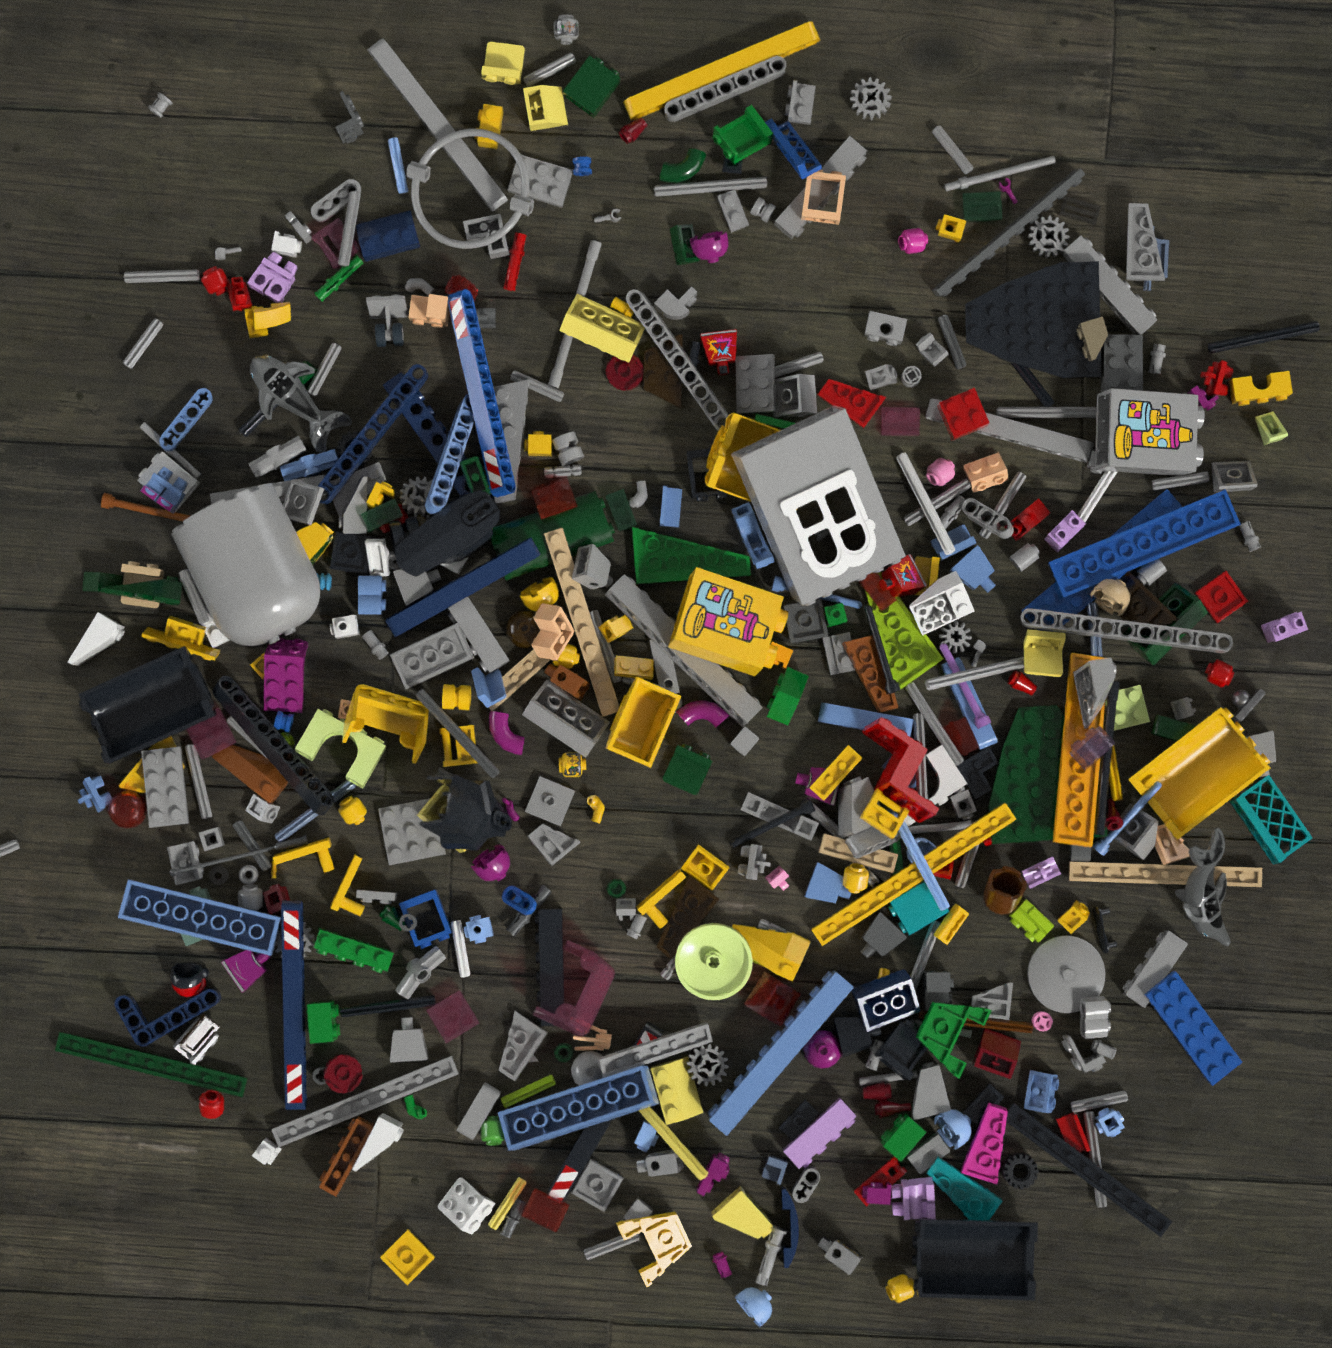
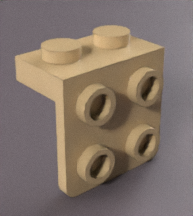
M128 561V565L122 564L121 572L125 573L123 585L163 579L164 571L158 569L159 565L147 564V567L139 566L140 563ZM121 596V602L127 605L158 608L160 604L158 602Z

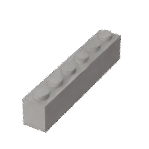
M849 136L821 170H823V173L830 174L832 171L841 172L842 175L846 176V181H848L854 174L852 170L857 165L860 167L867 159L865 157L867 150ZM812 179L808 209H823L830 201L828 200L829 196L832 193L835 195L839 191L840 182ZM805 187L775 220L774 225L791 240L794 236L798 238L804 231L803 226L807 222H812L801 220Z
M1078 237L1062 252V255L1068 262L1099 261L1100 298L1134 335H1142L1157 321L1155 318L1156 314L1152 309H1147L1144 306L1143 299L1130 290L1131 287L1128 282L1121 280L1117 276V270L1113 266H1108L1105 262V257L1092 248L1093 245L1088 238Z

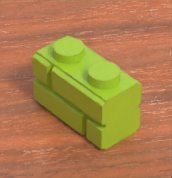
M1023 899L1017 908L1009 914L1012 918L1010 922L1017 929L1020 927L1026 931L1024 935L1031 942L1035 940L1039 943L1054 927L1027 899Z

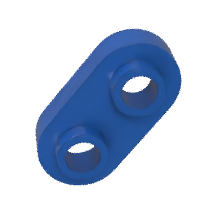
M515 886L507 887L502 893V900L523 915L532 914L537 907L536 900L532 896Z

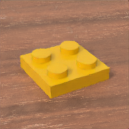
M408 1229L380 1258L408 1285L436 1256Z

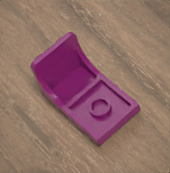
M280 638L277 642L268 644L264 654V710L303 712L304 663L308 642L302 639L284 640Z

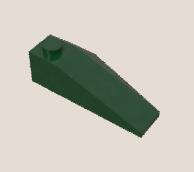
M167 576V580L159 579L101 588V593L178 606L180 604L182 582H178L179 578Z

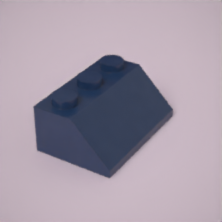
M411 210L356 225L365 262L421 247Z
M905 969L851 990L855 1006L867 1032L921 1011L912 979Z

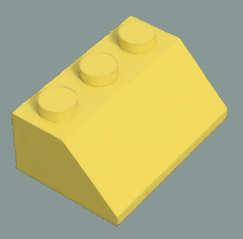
M688 1056L651 1066L666 1125L703 1113L695 1080L690 1078L693 1073L687 1072L691 1068L690 1065L686 1064L689 1061Z

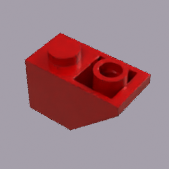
M1039 498L1010 521L1014 528L1012 537L1015 541L1019 540L1051 513Z

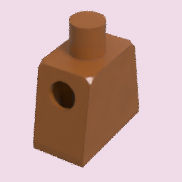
M550 663L544 672L551 677L550 681L580 701L591 685L585 679L562 665H559L557 668Z

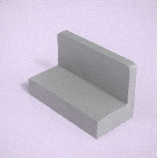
M936 1132L909 1152L906 1157L918 1173L921 1174L932 1165L937 1156L943 1158L950 1150Z

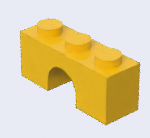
M1284 371L1267 375V387L1264 390L1257 389L1253 385L1252 376L1231 379L1229 387L1232 404L1238 403V406L1249 405L1250 401H1257L1258 404L1269 402L1268 399L1276 398V401L1286 400L1287 396L1293 394L1290 372Z

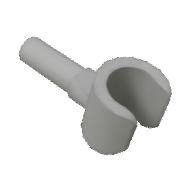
M614 209L610 214L596 217L594 220L595 222L605 220L618 222L621 217L615 218L613 214L619 213L620 210Z
M219 247L215 250V259L225 260L226 254L242 251L241 247L230 249Z
M980 639L973 646L977 650L971 665L976 667L981 653L986 648L985 643Z

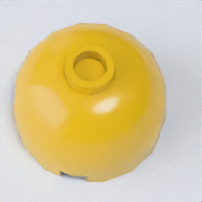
M553 577L542 579L544 583L537 584L535 582L521 592L520 598L528 609L537 612L542 603L549 605L556 603L559 591Z

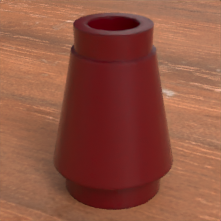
M640 117L621 127L619 136L626 144L633 143L647 127V123Z
M884 1081L863 1087L864 1099L887 1101V1099L892 1098L890 1083H885Z

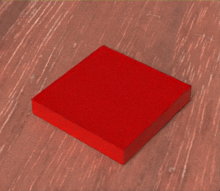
M1224 571L1194 592L1216 624L1248 602L1227 571Z

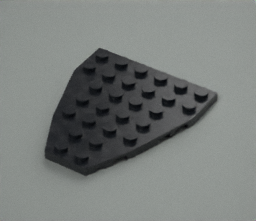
M1099 261L1060 262L1003 283L966 303V343L1004 361L1052 374L1056 377H1101V349L1096 359L1089 362V359L1084 357L1082 347L1085 346L1083 340H1079L1076 330L1079 328L1078 325L1080 323L1100 317Z

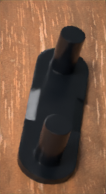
M1094 906L1093 914L1100 947L1103 953H1108L1109 948L1117 947L1116 940L1108 942L1103 926L1102 915L1110 914L1109 907L1100 909L1099 906Z

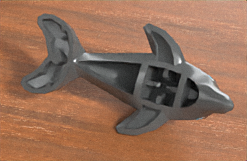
M267 354L254 357L250 364V375L259 389V405L266 419H272L275 403L308 420L313 447L319 453L326 452L327 438L330 431L341 426L351 425L352 419L349 415L337 410L319 411L299 379L300 376L314 374L315 369L301 362L284 363Z
M1217 827L1212 831L1207 850H1202L1196 846L1189 849L1190 858L1197 867L1189 876L1185 889L1176 890L1175 894L1184 902L1183 909L1187 917L1202 936L1215 939L1224 946H1229L1230 937L1221 916V904L1227 888L1226 873H1221L1216 884L1214 883L1215 866L1225 851L1224 835L1221 829Z

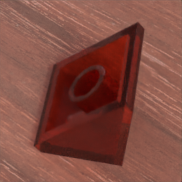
M534 1188L521 1217L557 1233L569 1208V1204Z

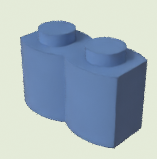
M358 576L359 615H383V611H386V599H383V591H386V580H383V576Z

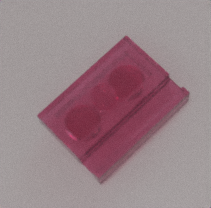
M881 408V436L920 435V408Z

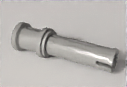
M774 1225L771 1227L772 1231L768 1241H765L766 1250L755 1281L763 1286L768 1285L776 1255L782 1249L781 1242L784 1234L787 1233V1230Z

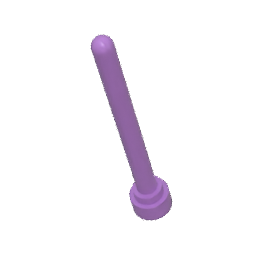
M945 643L941 644L940 650L952 673L960 672L948 646ZM958 683L975 715L974 719L976 722L974 723L977 729L990 724L989 716L982 713L967 683Z

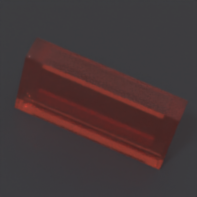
M872 572L867 575V578L859 581V583L882 612L897 601V599L891 595L889 590L883 591L880 588L879 581L882 579L877 573Z

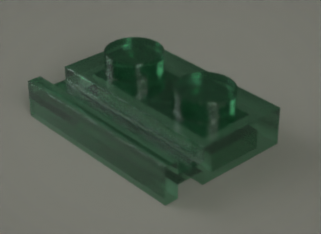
M1001 191L962 194L963 218L966 222L1003 219Z

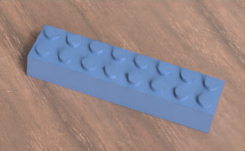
M134 880L127 881L118 918L270 956L273 954L281 923V917Z
M642 1065L498 1112L508 1150L515 1151L657 1105L659 1101L649 1068Z

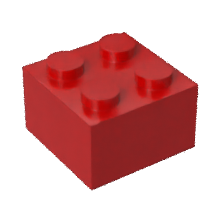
M975 388L941 401L937 405L952 441L987 427L990 423Z

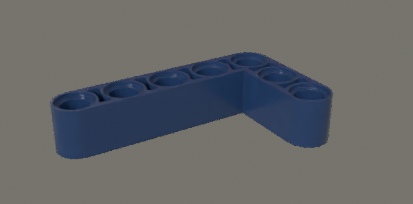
M215 988L205 990L151 1023H148L137 1002L129 994L119 996L115 1000V1008L135 1043L139 1046H146L217 1005L221 1000V993ZM209 992L214 993L216 996V1000L213 1003L207 1000ZM123 998L129 1001V1007L127 1009L121 1006V1000ZM192 1002H196L199 1005L198 1012H193L190 1009ZM175 1012H179L182 1015L181 1022L174 1020L173 1015ZM132 1015L138 1017L139 1023L137 1025L131 1023L130 1018ZM158 1022L165 1024L164 1032L157 1030ZM141 1032L148 1034L149 1039L147 1042H143L140 1039Z

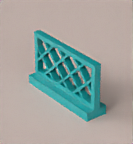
M1270 775L1263 777L1239 796L1229 801L1273 865L1284 861L1287 856L1313 838ZM1266 781L1271 787L1270 794L1261 792L1262 784ZM1249 793L1256 794L1255 805L1249 804L1245 796ZM1260 795L1269 797L1268 807L1259 806ZM1273 798L1281 801V810L1272 808ZM1258 808L1267 810L1266 820H1261L1257 816ZM1271 811L1280 813L1279 823L1270 821ZM1284 814H1288L1293 818L1292 826L1283 824ZM1269 824L1278 826L1277 836H1272L1269 833ZM1282 827L1291 829L1290 839L1281 837ZM1295 830L1302 831L1305 838L1301 841L1294 840ZM1280 840L1289 842V849L1285 853L1280 849Z

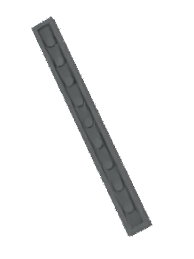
M1082 169L1073 170L931 290L934 295L943 297L948 295L952 291L951 287L956 283L959 285L965 281L966 275L970 271L973 273L978 270L983 260L992 258L996 254L994 252L996 249L1005 247L1013 235L1017 236L1023 232L1024 226L1027 223L1031 224L1039 218L1038 214L1040 212L1049 210L1053 206V201L1057 198L1058 200L1063 198L1068 193L1066 190L1071 186L1075 187L1082 182L1081 178L1085 175Z

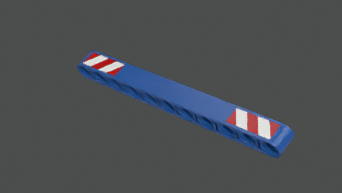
M464 289L448 296V306L489 487L492 495L498 498L514 493L516 486L473 296L468 289Z

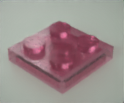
M220 708L215 709L217 712L215 717L187 729L202 760L237 742Z
M460 990L426 1010L446 1044L480 1023Z

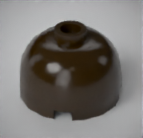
M528 610L518 611L507 622V636L512 644L519 648H531V644L540 632L538 625L533 619L534 612Z

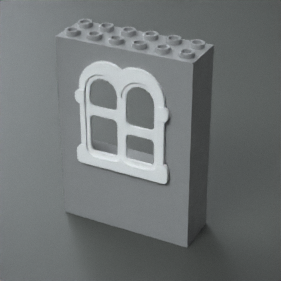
M834 405L731 453L790 595L799 604L809 606L816 602L815 599L828 597L833 594L832 591L838 588L840 590L850 586L849 583L855 580H864L868 574L872 572L878 573L884 570V566L897 564L901 561V558L905 557L899 538L845 408ZM840 487H845L856 514L854 517L836 524L826 503L825 495ZM816 500L824 519L804 529L796 509ZM859 523L863 528L866 539L862 548L852 551L845 547L840 533ZM825 528L829 529L837 548V556L829 564H821L816 560L808 542L810 535Z

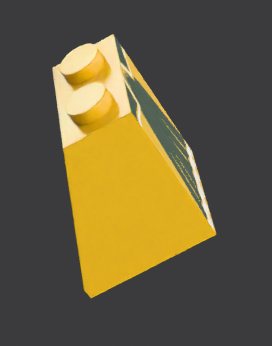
M315 522L296 531L312 566L334 541L333 531L324 523L319 525Z

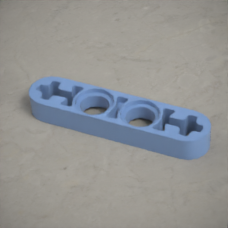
M201 388L197 390L161 435L159 443L163 450L173 451L210 406L213 397L208 389ZM207 394L208 400H203L200 403V406L202 407V409H200L197 405L201 400L200 395ZM189 408L197 409V415L195 417H189L187 415V410ZM182 422L186 425L183 432L175 430L177 423ZM170 431L179 436L178 439L175 436L172 438L173 445L168 444L165 446L164 440H169L172 437Z

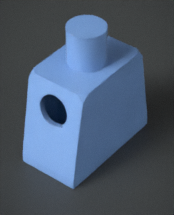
M978 545L949 571L950 573L956 571L962 582L972 590L980 585L988 593L996 586L989 578L994 569Z
M816 862L804 897L836 903L838 896L849 900L851 892L843 886V876Z

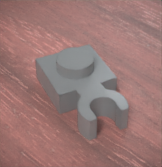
M291 211L285 215L286 219L307 244L312 240L309 235L312 233L305 223L301 225Z

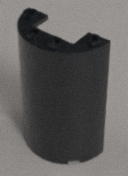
M185 646L79 694L80 700L78 702L81 709L91 714V725L95 731L98 730L100 735L98 741L103 751L101 752V757L105 763L111 764L217 715L216 710L212 709L215 704L198 665L191 660L193 656Z
M920 1218L918 1221H915L916 1236L912 1238V1246L916 1248L915 1255H912V1267H915L916 1279H913V1291H917L918 1297L1035 1301L1036 1280L1033 1276L1034 1243L1037 1242L1038 1222Z

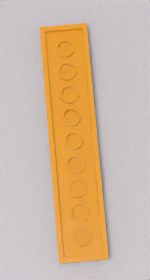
M1071 653L1053 842L1091 848L1093 846L1105 702L1090 726L1084 729L1073 672L1088 661L1105 658Z

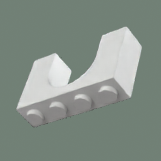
M943 745L926 754V759L938 779L937 789L929 800L934 805L938 803L940 806L949 800L948 796L952 793L956 795L964 791V786L967 782ZM908 815L905 818L907 826L916 822Z

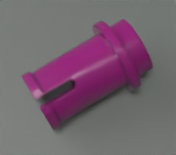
M724 1252L714 1254L712 1260L717 1266L720 1278H726L732 1274L726 1260L727 1255Z

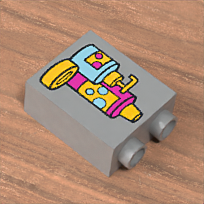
M1109 389L1097 394L1095 470L1174 476L1196 472V467L1202 464L1204 455L1202 445L1197 444V429L1202 427L1205 416L1203 407L1198 406V395Z

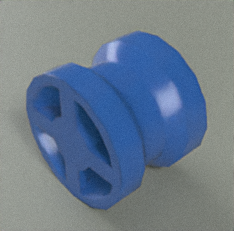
M590 157L573 158V164L575 165L573 175L588 176L592 174Z
M278 711L274 723L275 729H283L285 732L290 733L294 714L286 715L282 711Z

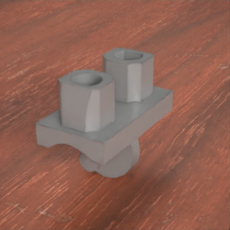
M751 844V846L741 847V856L749 857L748 865L739 864L738 874L746 876V879L757 880L758 873H764L765 866L770 867L771 863L765 862L766 854H761L762 846Z

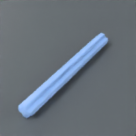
M887 809L889 813H891L895 817H898V814L894 812L892 809ZM904 820L898 832L939 909L943 911L949 908L950 905Z

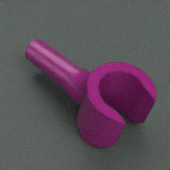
M1005 178V182L1008 185L1002 186L1001 182H999V189L1006 192L1012 202L1016 204L1018 201L1010 189L1011 181Z

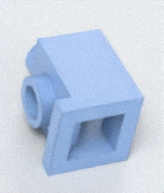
M643 1121L635 1139L636 1148L647 1152L650 1146L654 1147L658 1139L657 1131L648 1121Z

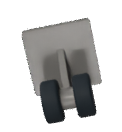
M394 294L383 297L379 295L367 297L366 302L370 318H386L387 329L385 324L375 325L377 347H385L387 341H393L394 346H403L402 323H393L392 325V318L408 317L405 296Z

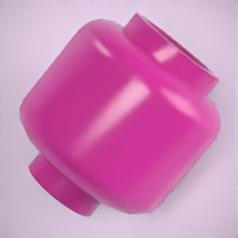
M920 228L904 230L898 239L899 247L906 254L922 252L926 244H928V236Z

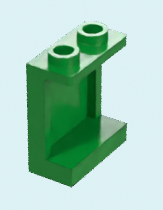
M751 105L745 108L743 116L721 128L718 125L715 126L712 138L716 145L721 146L725 157L730 159L733 164H736L771 144L773 132Z

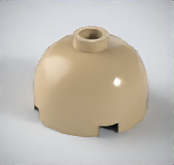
M1105 579L1094 587L1090 595L1091 598L1094 595L1096 598L1095 603L1102 610L1110 614L1117 612V616L1125 612L1130 602V593L1126 584L1119 579Z

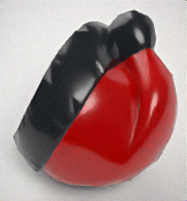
M192 962L175 964L170 973V980L174 991L183 997L197 996L206 987V977L209 975V969Z

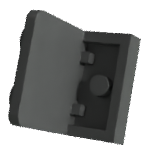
M341 91L339 92L352 118L336 126V130L344 144L346 142L351 143L358 136L364 134L361 129L364 127V124L358 112H353L356 109L349 94L345 95Z

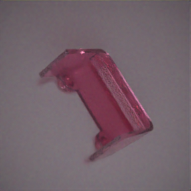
M567 940L564 950L581 957V967L591 973L575 1007L570 1004H562L557 1008L555 1014L536 1007L533 1015L577 1036H585L592 1027L614 979L615 971L610 964L595 952Z

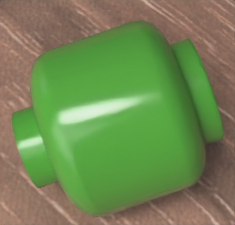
M498 1116L487 1117V1120L480 1127L481 1140L486 1142V1145L502 1144L501 1141L505 1140Z

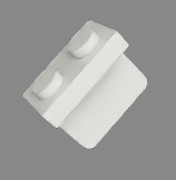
M460 1177L440 1201L438 1209L460 1230L473 1234L479 1229L484 1218L491 1213L495 1203L481 1195L464 1178Z

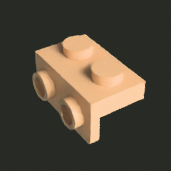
M999 452L963 465L973 493L1002 484L1008 480L1007 468Z

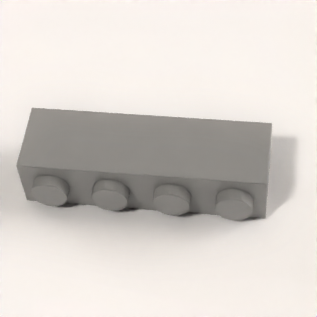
M469 597L448 608L450 611L448 614L453 624L459 623L465 638H468L471 643L469 647L474 656L478 654L482 661L479 664L485 672L488 670L492 673L510 661Z
M1168 930L1159 933L1155 940L1157 942L1154 948H1149L1144 956L1146 957L1145 961L1134 970L1135 976L1132 980L1129 979L1123 987L1124 992L1122 994L1144 1008L1149 1003L1144 994L1168 975L1188 943Z

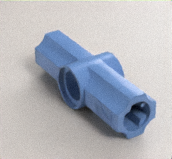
M333 449L317 455L303 456L298 461L280 466L284 481L295 480L301 477H312L320 474L321 471L332 468L339 458L336 450Z

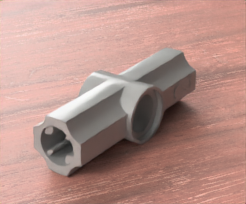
M297 436L283 445L272 447L266 451L265 455L248 464L255 477L259 478L273 469L277 470L280 466L288 464L291 459L307 450L300 437Z

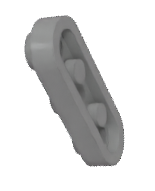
M349 179L312 206L311 214L313 218L318 222H324L348 205L350 188H355V191L361 194L360 184L354 179ZM340 199L339 204H334L333 201ZM319 210L325 211L323 215H318Z

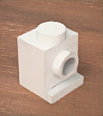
M275 231L271 250L279 255L296 258L297 252H301L302 241H298L295 239V236L290 234L281 236L278 231Z
M266 1137L252 1156L264 1165L266 1163L271 1165L282 1148Z

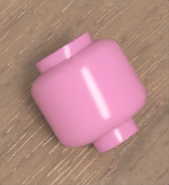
M938 458L927 467L926 477L931 484L943 486L954 477L955 466L949 459Z

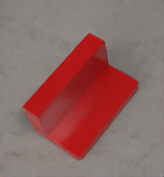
M1071 1112L1056 1118L1063 1140L1079 1152L1084 1150L1087 1152L1091 1151L1076 1113Z

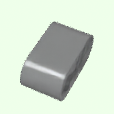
M806 1167L794 1184L792 1196L795 1201L799 1203L806 1202L819 1183L820 1174L815 1167ZM810 1171L816 1173V1178L813 1181L806 1179V1174ZM804 1181V1183H805L806 1185L811 1186V1187L808 1188V1187L806 1186V1187L804 1188V1193H805V1195H804V1196H803V1195H800V1197H798V1194H797L796 1191H797V1190H799V1191L802 1190V1188L804 1187V1185H803V1183H801V1182Z

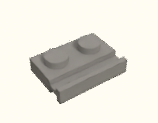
M850 632L822 638L830 676L854 671L855 668L842 645L843 642L851 641Z

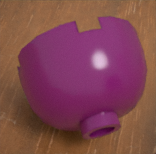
M727 232L704 233L700 239L697 236L690 238L693 253L699 259L707 260L708 263L718 262L719 257L727 252L729 246Z
M501 844L493 846L495 849L489 852V849L483 851L472 862L474 866H471V868L479 878L485 881H500L506 876V872L510 867V856Z
M817 1030L803 1046V1052L808 1063L816 1068L824 1069L835 1065L840 1059L841 1046L837 1036L831 1031Z

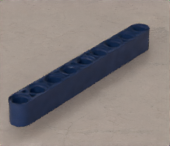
M413 365L319 483L318 487L328 492V497L325 500H320V503L329 504L427 381L428 372L422 365ZM416 370H423L421 378H414ZM411 385V391L408 394H404L402 392L403 386ZM393 400H399V407L396 409H391L390 407ZM381 415H387L388 419L385 424H379L378 419ZM369 430H375L376 432L373 439H367V432ZM363 445L364 451L359 455L356 454V446ZM346 460H351V468L345 470L343 463ZM334 475H339V483L333 485L331 478Z
M528 538L393 614L385 622L394 637L532 561L540 556L541 553L533 539Z

